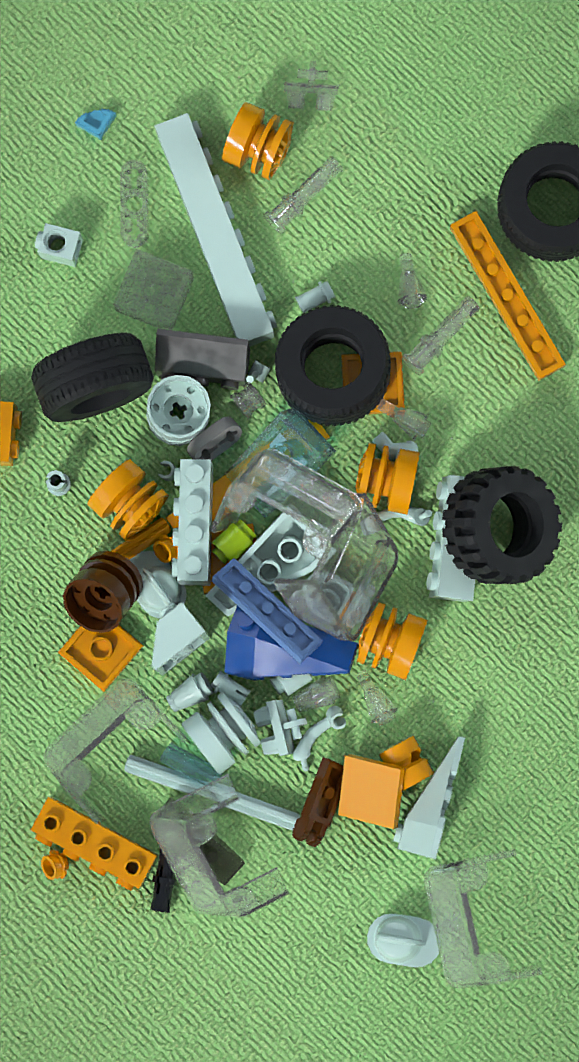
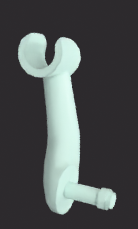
M409 506L408 515L388 511L387 508L362 518L361 523L366 533L381 529L380 522L391 518H402L416 525L424 526L429 522L432 511Z
M331 706L326 712V717L310 727L299 741L293 752V759L301 761L303 771H308L310 768L306 759L311 754L310 751L315 740L331 727L334 729L345 727V719L343 717L336 718L343 714L340 707Z

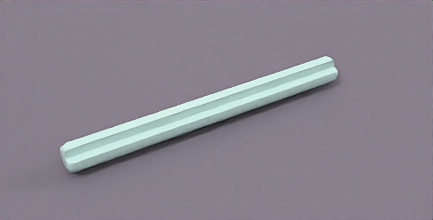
M130 755L125 764L124 770L127 773L291 831L295 827L296 820L300 818V815L293 811L134 755Z

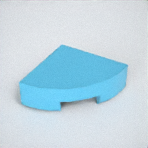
M107 109L91 111L82 114L75 124L101 140L115 119L116 113Z

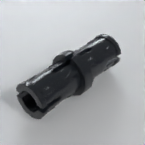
M160 848L156 875H153L152 880L155 884L150 910L169 913L173 885L177 883L175 870L179 851Z

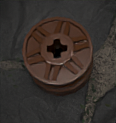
M111 551L96 552L86 560L79 572L66 586L63 593L64 607L68 615L79 626L88 631L97 633L110 632L121 623L128 610L132 608L134 602L139 598L143 588L142 577L137 567L121 554Z

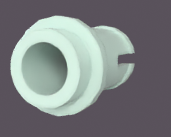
M320 281L318 282L319 286L295 297L303 313L326 301L328 304L331 303L330 299L334 298L335 295L328 281L324 283Z
M54 470L46 476L48 478L46 480L47 488L51 494L62 496L69 491L71 481L66 474ZM61 479L63 481L58 486H54L56 480Z
M220 671L210 685L215 689L213 692H224L227 697L241 706L251 691L228 677L229 674H224Z

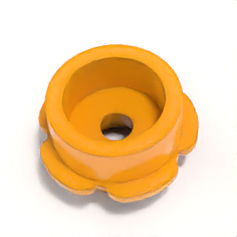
M167 534L160 535L159 540L153 545V550L160 561L169 563L173 558H178V546H173V536L169 537Z
M51 850L48 855L42 858L41 867L48 879H63L67 874L69 863L64 854L59 853L57 850Z

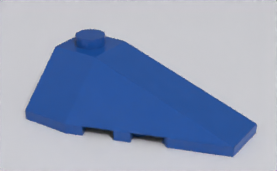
M237 605L227 631L225 673L250 680H264V677L273 676L292 678V675L312 674V676L350 673L359 645L353 641L308 626L323 641L312 654L299 664Z

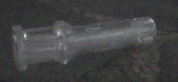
M329 156L292 194H284L282 201L271 212L266 211L264 213L267 222L280 234L285 232V226L296 216L300 217L303 214L304 206L336 175L343 171L341 165L337 166L339 162Z
M466 296L429 335H422L419 338L420 343L409 354L405 353L402 356L405 364L421 376L424 373L423 368L434 357H439L442 354V347L480 310L479 305L472 298Z

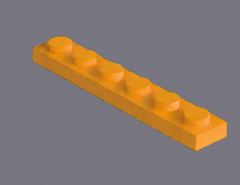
M477 211L452 223L450 229L538 381L565 367L564 360Z

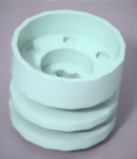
M174 375L162 379L153 387L148 396L146 418L150 430L157 439L168 445L182 446L189 444L208 425L211 407L208 393L200 382L189 376ZM174 407H177L178 410H185L183 412V419L179 420L177 416H171Z
M224 692L217 696L225 707L220 712L211 701L207 703L208 709L213 716L212 718L207 720L199 712H196L181 723L193 742L219 775L236 763L230 751L234 746L245 755L249 753L242 743L243 739L247 737L255 748L261 744L254 724L238 703L227 697Z

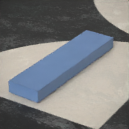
M235 558L213 576L212 582L299 664L321 645L323 640Z

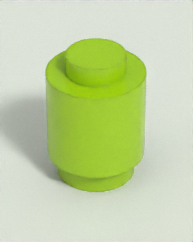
M239 519L235 524L232 522L212 542L215 546L212 552L224 564L233 558L238 560L254 544L252 541L257 536Z

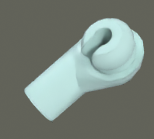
M384 432L380 433L372 441L381 452H383L384 446L389 447L390 461H395L400 449L418 452V446L414 441L393 443Z

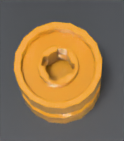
M414 736L379 754L383 762L405 767L402 791L435 774L427 758L420 757L422 749Z

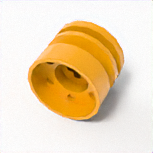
M245 102L240 108L227 136L222 161L241 168L250 157L252 158L251 173L257 174L263 166L262 178L270 180L287 155L291 144L294 122L285 119L279 127L280 116L275 114L265 125L263 124L265 109Z
M369 443L365 454L361 458L356 480L357 505L364 506L367 493L374 494L372 508H377L381 496L388 497V511L408 515L420 452L400 449L395 461H390L388 446L383 447L380 459L374 457L376 444Z
M131 459L118 466L99 485L87 503L102 519L115 512L116 516L110 527L114 531L122 527L119 535L125 541L144 530L156 518L169 496L163 489L153 494L158 486L155 481L149 482L141 488L140 484L146 474Z
M378 602L377 607L368 616L360 637L357 662L364 665L368 652L376 654L371 668L376 669L382 658L389 659L387 674L406 680L428 620L409 613L402 625L396 623L397 608L393 607L387 620L381 618L386 604Z

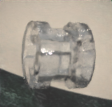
M249 382L244 385V389L241 392H234L230 395L235 406L247 420L253 416L255 410L263 409L267 406L262 396Z

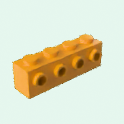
M52 797L47 798L30 829L37 833L35 839L49 847L53 843L64 848L62 854L77 862L80 857L91 863L88 867L89 869L102 876H105L108 872L118 877L116 883L130 891L134 887L142 888L159 856Z

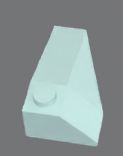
M289 504L254 544L238 559V562L270 592H273L297 578L312 572L333 548L315 526L293 505ZM216 585L205 595L227 617L235 613L237 604Z
M457 737L435 771V774H433L409 811L404 824L398 823L393 839L394 842H398L397 849L436 859L446 820L444 813L451 799L452 782L456 777L465 738Z

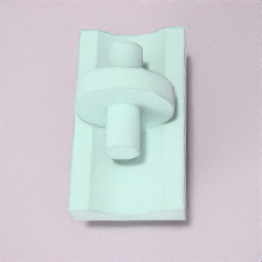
M282 700L266 702L267 706L254 711L257 726L262 727L272 724L274 736L261 739L264 755L279 754V756L293 754L295 750L293 740L302 738L299 726L306 725L307 720L306 718L297 720L295 708L285 712Z

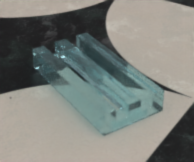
M173 743L169 744L160 758V762L211 789L216 787L223 773L219 775L209 762Z

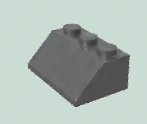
M157 329L155 372L157 376H161V380L170 376L181 375L191 377L200 382L202 386H209V382L219 383L221 388L228 390H238L239 386L246 387L250 359L248 340Z

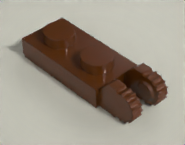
M324 757L322 758L303 807L302 816L294 824L292 836H294L295 840L303 842L306 839L307 844L312 847L321 844L327 827H330L340 801L344 765Z

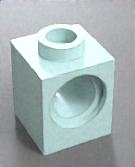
M45 223L43 232L39 231L37 234L35 248L38 249L37 252L41 259L76 267L83 238L78 231ZM56 239H63L65 241L64 247L60 250L50 249L51 243Z

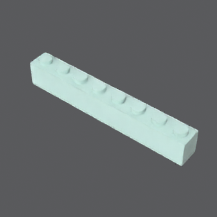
M186 113L154 125L235 337L248 340L250 347L274 338L273 328L277 327L272 311L266 312L262 301L267 300L261 283L255 285L251 274L256 272L250 255L244 257L241 246L245 245L240 229L234 230L230 219L234 218V214L229 202L223 203L219 194L224 189L218 174L212 176L209 165H212L213 161L208 148L202 149L198 139L203 136L197 120L191 122L189 114Z

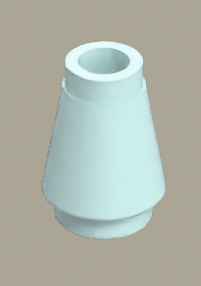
M202 672L197 675L193 673L170 695L166 696V699L172 710L177 712L209 700V696L214 692L210 682Z

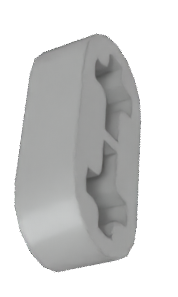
M223 417L196 436L189 443L187 452L192 459H211L212 461L239 440L242 429L232 417Z

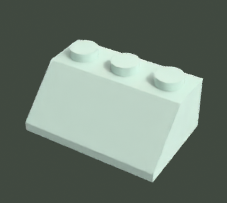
M173 602L159 613L162 618L157 621L152 667L162 676L210 639L182 602L179 605Z

